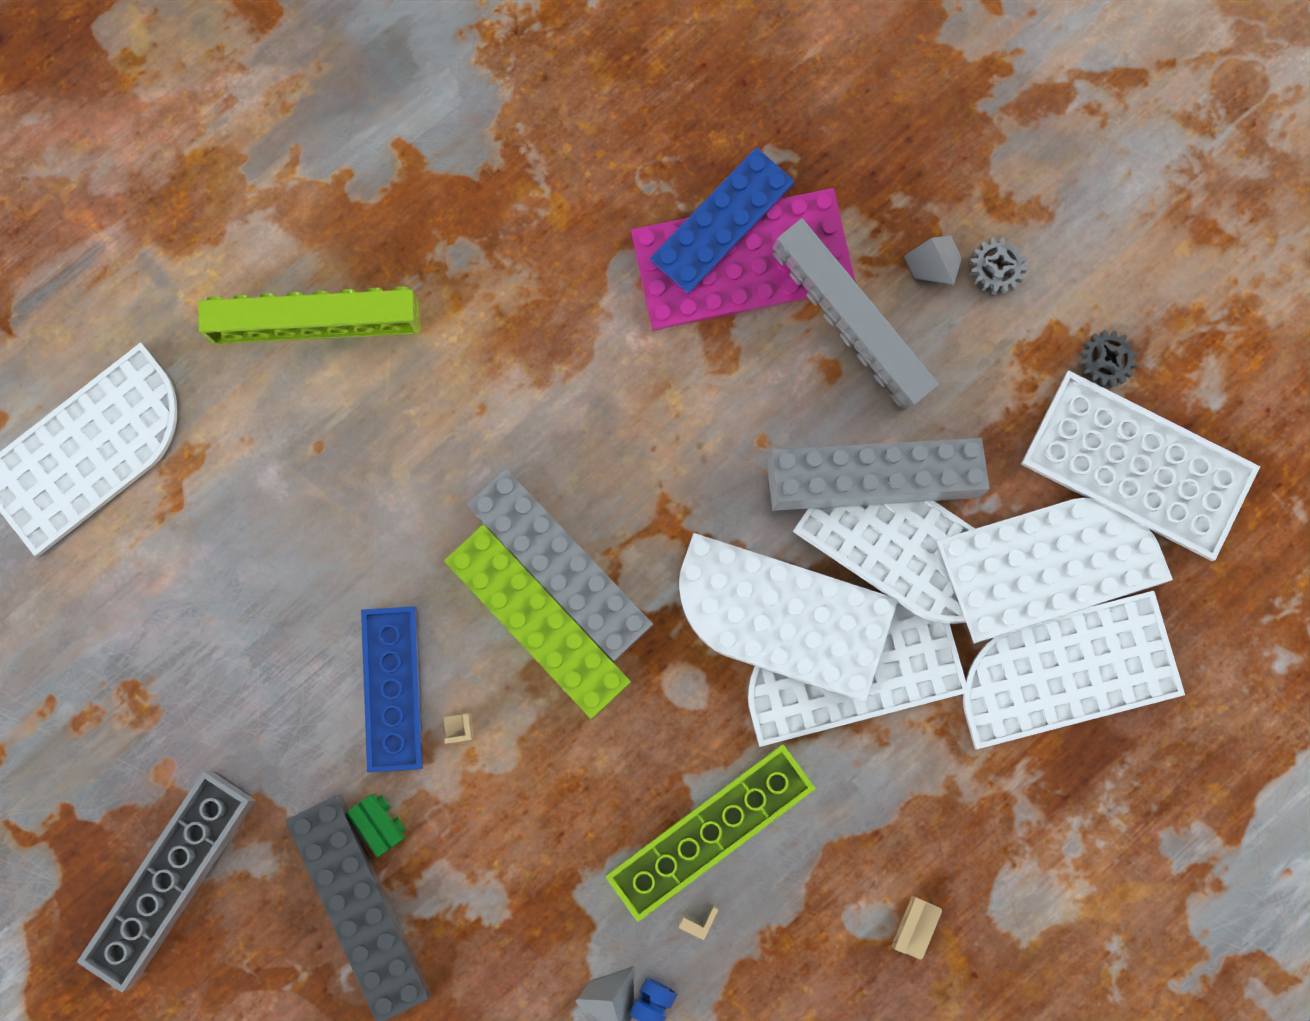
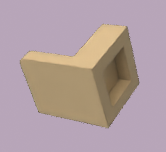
M471 713L443 717L446 734L444 744L475 740Z

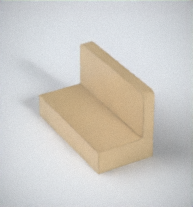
M911 896L891 947L899 952L922 960L942 909L915 896Z
M711 903L703 922L682 913L678 921V928L704 940L719 910L717 905Z

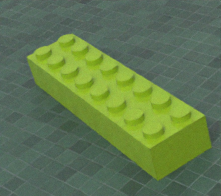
M404 286L394 287L392 291H382L381 288H368L366 292L343 289L340 290V293L329 294L328 291L321 290L314 291L313 295L289 292L287 296L276 297L275 294L264 293L257 298H250L248 295H235L233 299L210 296L207 297V300L198 301L199 332L211 344L421 334L420 303L413 289L409 290L408 287Z
M484 524L444 560L591 720L631 684V681Z
M781 744L608 872L605 877L636 921L639 922L816 790V788L786 747Z

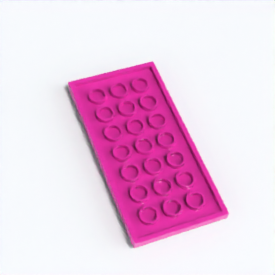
M834 188L780 199L689 295L650 261V257L688 218L631 229L652 331L809 299L806 295L808 293L807 289L802 284L799 286L794 282L789 274L792 271L786 264L781 265L775 259L772 248L777 238L801 218L804 219L855 281Z

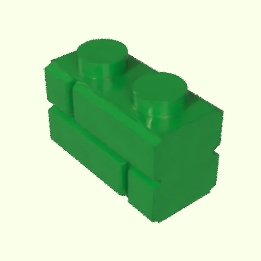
M372 793L348 810L346 814L376 858H379L407 838L404 834L407 828L399 817L394 819L388 810L391 808V805L385 796H378L377 793Z

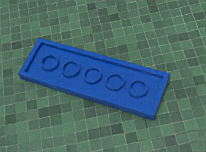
M756 147L650 257V261L689 295L789 191L795 181Z
M416 607L361 610L367 772L423 769Z

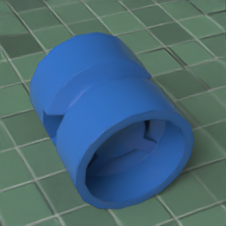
M646 977L639 991L641 998L635 999L629 1015L638 1021H665L667 1018L665 1010L671 1009L678 993L666 985Z

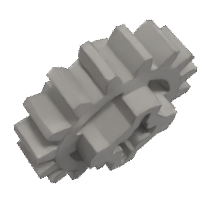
M992 237L989 240V245L983 241L979 246L980 250L975 249L972 255L975 258L970 260L969 265L975 268L970 271V275H977V279L974 282L975 285L979 283L984 284L982 291L987 290L989 287L992 288V295H995L998 289L1004 295L1008 292V287L1015 290L1018 286L1017 282L1021 283L1025 277L1022 274L1026 273L1028 267L1022 264L1026 262L1027 257H1020L1019 254L1023 250L1022 247L1016 250L1013 248L1015 241L1012 240L1008 245L1005 244V237H1002L999 243H996V240ZM995 251L994 255L986 256V258L983 257L988 252ZM995 262L999 263V267L1002 268L1001 270L997 269ZM1013 275L1010 279L1002 281L1004 276Z

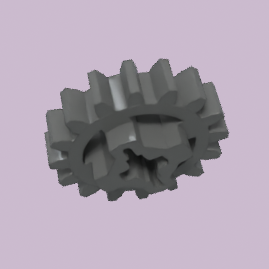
M1106 330L1100 333V337L1096 333L1090 337L1091 341L1087 340L1083 344L1086 349L1079 352V355L1084 357L1079 362V366H1086V370L1082 373L1083 376L1090 374L1092 376L1090 381L1095 382L1099 380V386L1104 387L1107 382L1110 388H1114L1117 382L1122 385L1127 381L1126 377L1130 378L1133 376L1134 372L1131 369L1138 366V363L1132 360L1138 355V352H1131L1130 350L1134 343L1127 344L1125 342L1127 335L1118 338L1116 330L1110 336H1108ZM1093 350H1095V351H1094V354H1095V361H1094V362L1092 361V353H1093ZM1110 356L1112 361L1106 362L1104 358ZM1123 356H1124V359H1125L1124 367H1123V364L1121 363Z

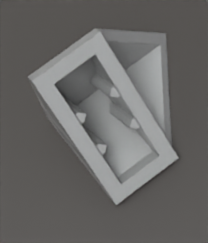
M951 235L931 238L903 257L914 280L920 279L953 285L962 260Z
M634 966L588 982L575 1003L599 1021H630L632 1016L629 1015V1011L633 1005Z

